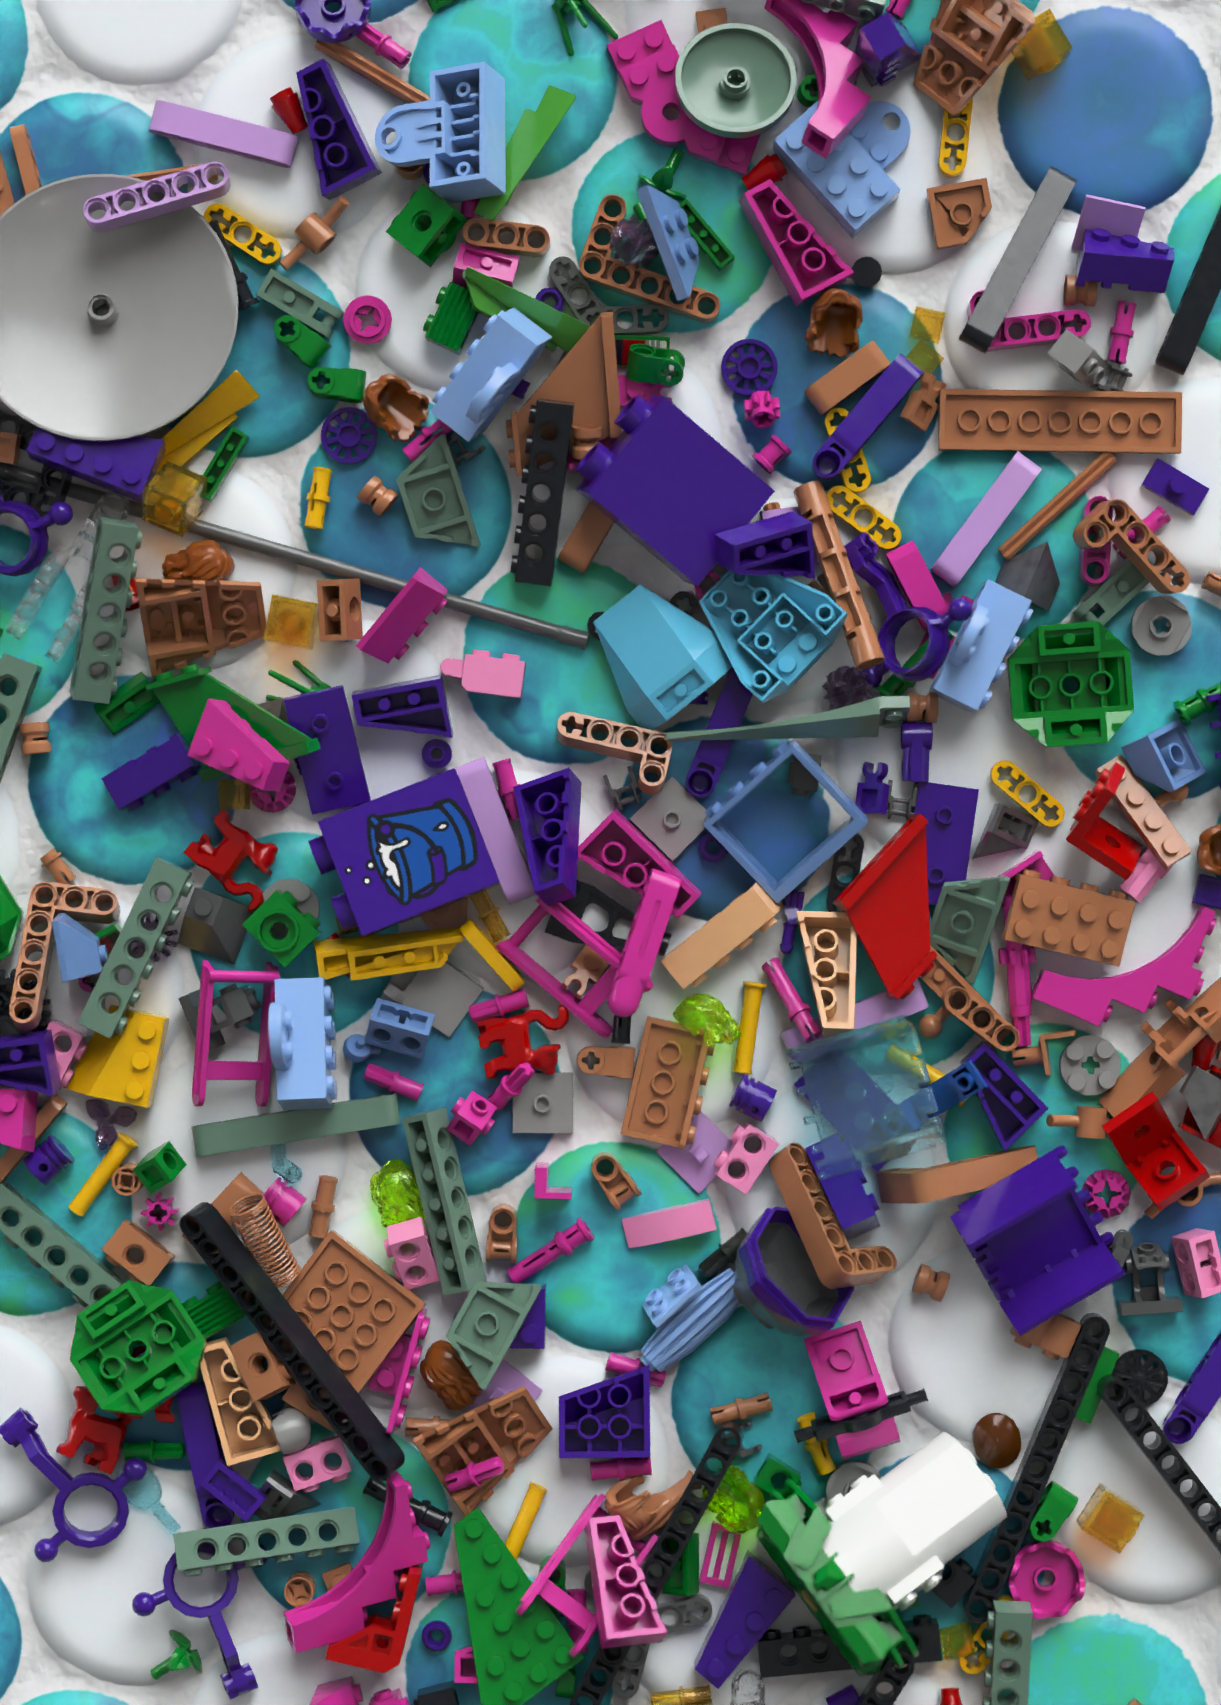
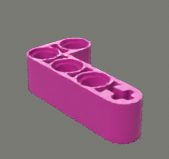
M984 290L976 292L970 299L967 306L968 320L975 308L974 302L980 299ZM1077 309L1004 318L986 352L1055 344L1061 336V326L1069 325L1073 319H1076V322L1083 326L1078 332L1075 331L1074 327H1065L1062 334L1068 329L1078 338L1082 339L1091 327V319L1085 311ZM1041 322L1050 323L1053 327V334L1050 336L1042 335L1039 332L1038 324ZM1013 325L1019 326L1023 330V338L1019 340L1011 338L1008 328Z

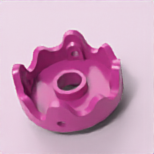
M1037 1540L1028 1543L1018 1551L1008 1575V1586L1015 1601L1030 1602L1034 1618L1060 1617L1067 1614L1070 1608L1083 1598L1085 1593L1084 1571L1074 1552L1067 1546L1057 1541L1041 1542ZM1043 1570H1049L1054 1574L1052 1583L1046 1586L1037 1582V1576Z

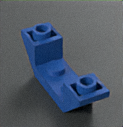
M969 1060L876 1120L893 1145L959 1102L982 1090L987 1084L973 1062Z

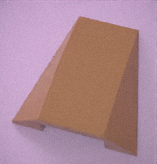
M941 0L937 17L932 18L929 29L932 31L929 44L924 45L913 85L953 116H957L1036 24L1032 10L1018 0Z
M135 578L152 680L155 679V675L161 674L163 671L174 667L176 670L188 666L187 662L204 656L205 659L216 655L215 651L225 647L232 649L268 635L260 582Z
M523 1386L413 1438L412 1441L464 1516H467L474 1511V1508L482 1500L486 1502L494 1493L492 1489L503 1477L507 1479L515 1471L513 1466L521 1457L526 1459L553 1428L528 1390ZM498 1456L504 1463L505 1467L502 1474L482 1481V1484L479 1486L473 1484L454 1493L450 1492L447 1488V1484L453 1482L452 1480L445 1482L446 1474L464 1469L471 1462L477 1464Z

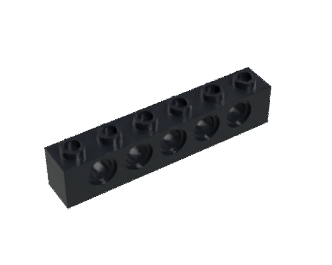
M538 398L537 405H531L529 423H534L533 436L527 435L525 453L530 454L529 466H523L521 483L527 484L525 496L520 495L518 513L523 514L522 526L516 525L514 543L519 544L518 556H512L510 573L516 574L515 582L551 586L553 582L575 403ZM544 424H553L558 431L557 437L552 440L545 439L541 434V427ZM541 454L550 455L554 460V466L548 470L540 468L537 463L538 456ZM536 485H546L550 490V496L545 500L538 499L533 492ZM535 514L542 515L546 519V527L540 530L534 529L530 524V517ZM532 544L538 545L543 551V556L539 559H531L526 553V548Z
M920 1614L913 1616V1620L901 1621L908 1633H914L917 1636L914 1644L919 1655L914 1657V1663L942 1661L937 1618H931L929 1614ZM798 1626L792 1629L793 1632L783 1633L780 1632V1629H768L757 1642L761 1678L853 1669L824 1629L811 1630L810 1626ZM818 1641L824 1642L827 1648L823 1653L815 1654L810 1650L813 1643ZM791 1644L797 1648V1651L793 1656L786 1657L780 1653L781 1648L784 1645ZM901 1656L904 1664H908L909 1660Z

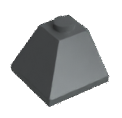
M195 887L183 918L178 944L234 965L247 929L242 924L254 912L248 911V905L201 887Z

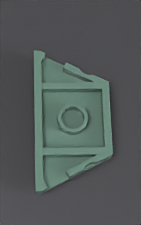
M441 434L396 478L397 485L414 537L477 547L481 543L446 435Z
M1010 877L944 882L930 922V945L935 950L940 951L943 958L951 966L955 965L965 974V979L971 984L975 982Z
M474 1283L446 1337L481 1389L486 1391L543 1286L539 1284Z

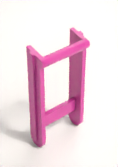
M538 897L536 900L539 904L538 907L510 939L498 943L495 948L598 1035L608 1038L613 1032L612 1028L595 1011L608 998L622 954L562 903L559 902L547 906ZM548 912L611 965L582 999L575 997V994L568 988L564 989L561 986L562 983L519 948L520 944ZM650 978L644 992H649L653 988Z
M202 960L192 1084V1101L194 1106H203L206 1080H256V1104L258 1107H266L269 1099L272 1061L269 1044L270 1003H275V979H280L278 967L273 965L272 962H265V971L214 970L208 960ZM214 982L264 983L258 1061H208Z
M602 1493L599 1496L596 1494L593 1496L520 1599L521 1603L515 1611L521 1616L536 1595H538L583 1630L569 1651L572 1657H575L581 1649L585 1648L597 1631V1614L591 1613L548 1578L580 1535L589 1518L608 1516V1513L599 1507L606 1498ZM626 1532L632 1547L638 1551L635 1558L640 1568L652 1552L659 1537L653 1534L646 1541L642 1539L634 1541L631 1539L629 1532Z

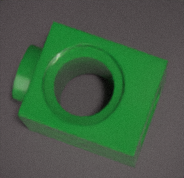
M170 1141L147 1153L133 1171L151 1194L172 1182L187 1164Z
M770 1453L753 1478L755 1485L768 1493L771 1490H776L785 1499L790 1494L785 1485L775 1486L772 1484L771 1478L774 1474L784 1473L799 1488L802 1486V1482L799 1481L801 1478L800 1472Z

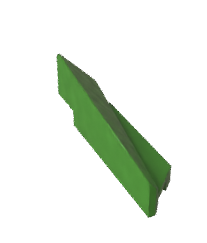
M549 85L536 112L525 109L506 147V194L481 198L474 211L475 214L493 221L502 207L508 204L515 188L576 100L574 94Z
M467 267L461 274L462 278L466 281L473 310L491 318L494 314L497 316L502 310L506 312L515 307L552 336L545 348L553 352L558 346L568 353L590 327V325L470 267Z

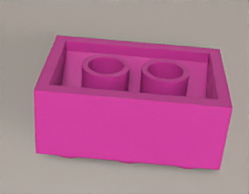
M420 567L358 642L356 647L388 664L393 657L400 660L410 647L406 643L412 634L418 638L429 624L425 619L432 611L437 615L446 604L447 600L444 598V595L448 592V589Z

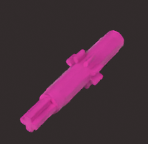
M1012 894L1004 895L1003 898L1004 927ZM1005 940V948H999L998 953L999 963L1001 965L1006 964L1010 1016L1013 1019V1026L1020 1035L1018 1047L1030 1046L1029 1016L1032 1015L1029 963L1036 962L1034 946Z

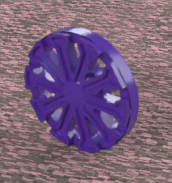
M743 339L732 344L725 352L721 363V373L726 385L732 391L743 396H751L753 392L766 391L773 384L778 370L777 359L772 349L765 343L755 339ZM743 345L749 346L748 355L745 354L742 348ZM755 347H761L762 351L757 356H754ZM734 350L737 351L741 359L733 357L731 353ZM766 355H769L771 358L770 361L760 362ZM731 362L737 365V367L727 368L726 363ZM772 368L773 372L768 374L761 369ZM739 373L733 381L729 380L728 375ZM757 376L767 380V383L762 385ZM745 378L743 389L737 388V384ZM750 379H752L756 386V390L751 391L749 389Z
M344 407L334 411L326 418L321 429V441L325 451L331 458L343 464H356L366 460L377 444L378 434L376 425L368 419L366 412L358 408ZM343 413L348 414L347 423H344L341 418ZM354 415H360V419L356 424H353ZM336 420L340 427L331 426L330 422ZM365 422H369V428L360 430ZM332 432L337 434V436L327 438L326 433ZM368 434L373 435L370 441L361 437ZM339 442L334 450L329 449L330 444ZM358 443L368 446L369 449L363 452ZM346 447L345 457H339V453ZM352 447L358 454V457L354 459L351 458Z

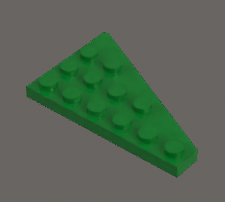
M478 1507L453 1526L481 1705H522L583 1660L585 1656L581 1651L575 1657L569 1654L575 1642L548 1604L538 1595H536L521 1616L515 1612L521 1603L520 1599L532 1582Z

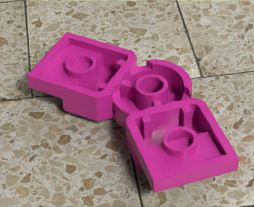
M662 20L606 45L631 102L638 105L642 104V125L646 134L654 142L667 147H674L684 143L689 156L740 175H746L761 134L746 138L718 136L702 129L686 115L679 104L675 91V72L679 54L675 45L672 44ZM668 108H675L679 111L680 116L676 120L669 121L663 116V112Z

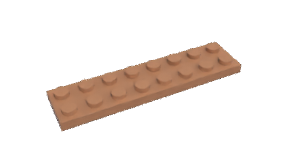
M940 389L938 450L1181 453L1182 392Z

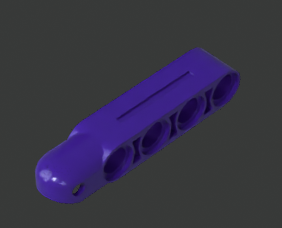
M902 353L895 358L816 452L812 461V469L817 477L823 480H830L838 476L922 377L924 372Z
M733 667L729 671L706 730L734 728L741 725L753 693L740 682ZM701 740L685 781L686 789L692 796L703 798L712 793L734 740Z
M1221 1331L1180 1391L1173 1407L1164 1419L1162 1431L1175 1444H1183L1193 1438L1221 1396Z
M203 1381L190 1384L177 1393L176 1397L202 1520L208 1528L231 1525L234 1519V1512L200 1485L219 1459H222L224 1462L225 1460L205 1383Z

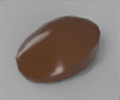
M992 1413L980 1418L975 1424L972 1432L973 1445L977 1456L984 1464L992 1468H1003L1012 1464L1017 1459L1021 1449V1437L1014 1420L1005 1414Z

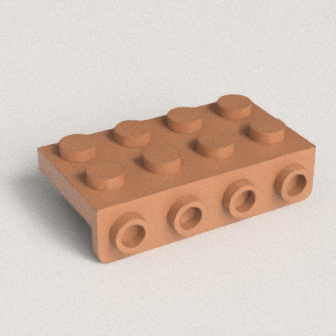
M1024 869L1023 874L1017 873L1013 876L1016 882L1002 939L1120 966L1135 906L1134 901L1126 899L1127 893L1109 889L1107 895L1099 893L1098 886L1082 882L1080 888L1069 886V879L1052 876L1051 881L1040 879L1042 873Z
M647 1016L621 1129L622 1135L678 1147L683 1150L686 1149L687 1144H693L696 1127L691 1126L693 1114H700L703 1097H698L700 1085L706 1086L710 1068L704 1067L707 1055L713 1056L716 1038L711 1037V1030Z

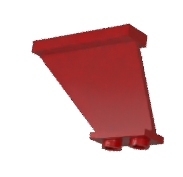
M921 813L912 815L833 902L840 911H845L888 993L886 997L889 1000L905 999L914 990L915 986L913 983L919 976H926L935 966L933 960L938 956L935 951H930L926 825L929 821Z

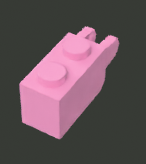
M473 649L472 655L465 654L464 660L446 658L439 665L441 673L445 676L462 679L461 684L467 692L522 699L526 662L520 661V655L503 653L502 659L490 657V651Z

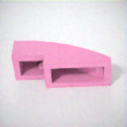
M709 1198L621 1219L629 1249L717 1230Z

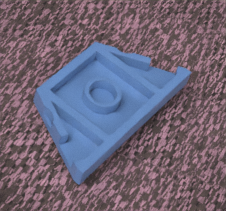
M646 185L638 188L636 191L677 301L690 297L699 263V248L696 240L690 235L686 212L680 207L678 201L652 186Z

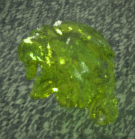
M695 993L688 996L673 1012V1017L683 1027L688 1028L694 1037L699 1033V1028L705 1029L703 1038L704 1042L709 1046H713L714 1043L723 1042L731 1045L741 1036L739 1024L730 1016V1012L725 1009L720 1000L709 994Z
M398 1159L385 1163L379 1172L373 1174L370 1180L371 1198L375 1205L378 1206L382 1226L386 1228L387 1226L422 1217V1220L425 1221L414 1170Z
M730 1464L706 1510L718 1514L715 1518L728 1531L744 1534L747 1530L757 1527V1520L765 1505L763 1492L754 1483L749 1481L744 1470L741 1471L739 1466L735 1468L733 1464ZM705 1486L702 1489L703 1496L701 1498L708 1496V1490Z

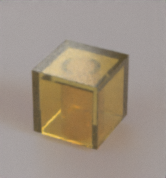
M1050 9L1034 17L1036 24L1012 51L1028 81L1040 74L1045 75L1059 67L1068 58L1073 49Z
M166 461L146 485L142 520L183 537L203 512L208 478Z
M272 594L263 639L271 643L312 651L319 620L318 604Z
M1099 1483L1076 1519V1522L1082 1530L1116 1552L1121 1553L1125 1545L1136 1534L1144 1514L1138 1506L1102 1483Z

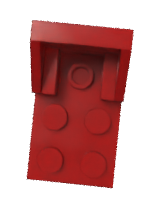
M424 1563L403 1569L398 1592L403 1593V1597H397L392 1617L377 1613L368 1616V1621L364 1622V1629L338 1642L329 1644L325 1660L386 1673L399 1665L404 1651Z

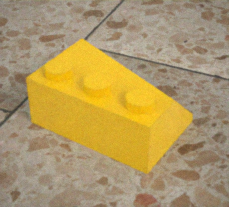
M110 1005L108 1011L115 1013L119 1006ZM128 1009L125 1017L129 1018L121 1035L116 1034L114 1038L110 1039L97 1032L94 1033L82 1059L77 1062L73 1069L75 1073L66 1089L92 1097L146 1108L152 1106L170 1017Z

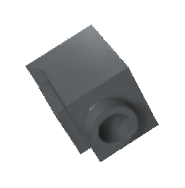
M792 754L794 762L789 764L787 784H791L792 795L810 797V791L817 792L818 781ZM809 754L821 767L822 755Z

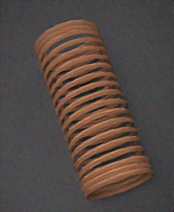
M258 1193L247 1195L230 1207L229 1215L235 1223L234 1225L237 1227L239 1235L242 1236L241 1239L244 1241L243 1243L248 1251L261 1265L262 1269L268 1267L264 1271L277 1288L283 1287L295 1280L301 1269L285 1237L282 1235L283 1233L273 1213H271L272 1211L264 1195ZM255 1206L254 1208H252V1209H250V1210H248V1211H246V1212H244V1213H241L243 1210H245V1209H247V1208H249V1207ZM292 1268H294L293 1271L290 1272L287 1276L281 1278L282 1276L286 1275L289 1271H291ZM285 1269H288V1270H286L284 1273L280 1274L279 1276H276V1277H274V1278H271V1277L274 1276L275 1274H278V1273H280L281 1271H283V1270H285Z

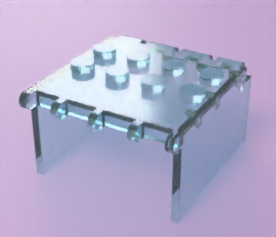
M904 1015L786 1050L788 1056L794 1060L789 1063L790 1070L801 1068L806 1086L795 1089L797 1096L808 1094L813 1115L803 1118L804 1124L816 1122L821 1144L811 1147L812 1154L824 1153L825 1159L816 1161L817 1168L822 1170L817 1173L819 1180L921 1152L946 1142L940 1116L928 1117L929 1114L938 1112V1107L932 1087L920 1088L921 1085L931 1081L925 1059L913 1060L912 1058L923 1052L918 1033L915 1032V1026Z

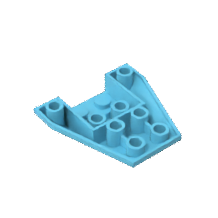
M728 571L699 601L740 682L762 703L790 690L833 645L848 616L827 594L788 577L768 574L767 576L744 575Z
M639 584L593 622L626 710L642 728L653 730L666 722L733 667L712 629L642 584Z

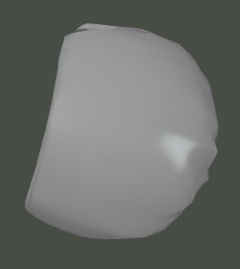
M288 1407L272 1415V1417L277 1416L271 1422L283 1454L296 1453L309 1444L311 1426L304 1413L296 1408Z

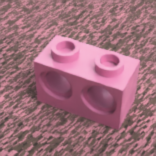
M52 1020L46 1030H52L61 1088L62 1086L67 1088L75 1071L71 1070L75 1060H81L88 1047V1044L84 1043L88 1035L57 1020ZM61 1035H67L72 1040V1047L69 1051L60 1049L58 1040Z
M746 1121L743 1127L738 1125L729 1139L733 1142L727 1152L722 1150L713 1165L717 1167L714 1171L716 1176L747 1195L779 1143ZM750 1136H757L760 1139V1145L754 1151H748L744 1148V1142ZM739 1161L743 1163L744 1170L739 1176L728 1174V1167L732 1162Z
M422 1217L387 1226L388 1239L384 1240V1247L388 1258L394 1257L395 1262L392 1263L396 1280L402 1279L404 1287L409 1290L440 1281L432 1245Z
M1195 1228L1171 1236L1184 1294L1206 1298L1220 1293L1221 1256L1215 1231Z
M338 1434L308 1444L304 1449L296 1453L284 1454L283 1456L295 1492L303 1489L304 1493L314 1491L321 1487V1482L329 1479L332 1480V1483L342 1481L349 1477L348 1472H351L354 1468L348 1447ZM337 1453L342 1459V1464L336 1467L329 1465L326 1461V1455ZM301 1463L310 1464L313 1468V1475L309 1477L302 1476L298 1472V1465Z

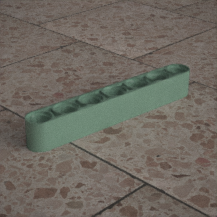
M392 1093L332 1103V1108L286 1110L201 1124L191 1128L196 1157L386 1127L400 1124L401 1118L397 1094Z

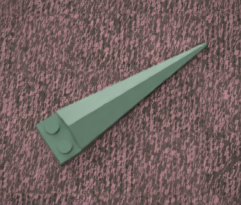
M879 696L834 710L771 723L724 729L665 733V741L878 737L879 725H882L883 728L892 729L898 728L902 722H906L910 710V696Z

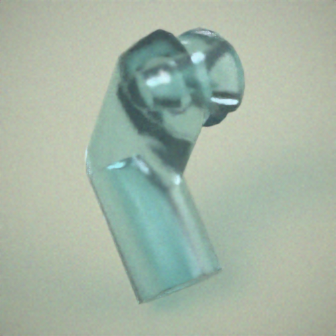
M286 1143L271 1145L273 1172L287 1183L293 1184L300 1181L303 1172L300 1167L287 1159Z

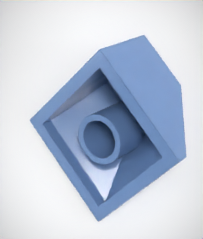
M1177 719L1121 747L1134 775L1169 792L1207 773L1181 719Z
M57 914L52 921L62 982L102 972L104 963L108 960L106 945H100L98 936L67 914Z

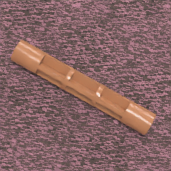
M811 481L802 484L793 493L802 517L812 522L813 546L829 588L830 597L848 614L842 628L857 670L874 667L882 663L885 657L864 605L860 588L857 585L846 549L841 541L822 482Z

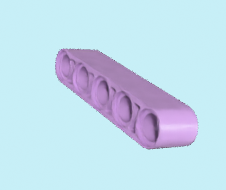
M156 100L148 130L163 137L285 168H291L298 142L297 136L287 132L161 100Z
M209 162L94 196L85 202L83 213L89 228L93 231H109L220 198L230 190L229 173L226 166L222 163ZM213 175H220L224 178L219 184L214 185L208 182ZM189 183L194 186V189L189 193L179 191V188L184 184ZM161 192L165 194V197L159 202H153L150 200L151 195ZM126 201L136 203L134 208L128 211L122 210L120 207ZM96 210L106 211L105 216L101 219H93L91 217L92 213Z
M1017 451L930 570L955 588L1042 468Z
M481 757L456 767L459 779L509 905L536 895L530 872L485 758Z
M916 979L913 983L915 986L914 990L903 1000L901 998L889 1000L886 997L888 993L885 990L855 1002L854 1037L928 1008L929 1005L919 979ZM819 1017L814 1018L818 1028L822 1031ZM797 1026L780 1032L791 1060L799 1059L847 1040L824 1039L823 1034L817 1039L809 1029L815 1041L805 1043Z

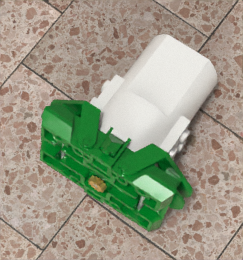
M946 1432L939 1434L880 1479L875 1474L869 1478L866 1475L860 1477L851 1485L852 1489L847 1495L843 1497L839 1493L826 1503L828 1507L825 1509V1515L788 1478L784 1484L790 1496L785 1499L778 1491L771 1490L769 1494L772 1501L765 1503L757 1520L759 1529L756 1533V1538L858 1676L877 1674L886 1656L898 1669H901L904 1666V1662L897 1651L900 1647H903L912 1657L919 1655L915 1644L895 1609L899 1607L901 1611L905 1610L916 1601L915 1598L918 1596L917 1593L923 1589L927 1593L940 1583L941 1573L947 1562L1007 1518L1004 1504L995 1490L996 1486L986 1473L983 1474L971 1452L968 1449H964L954 1437Z

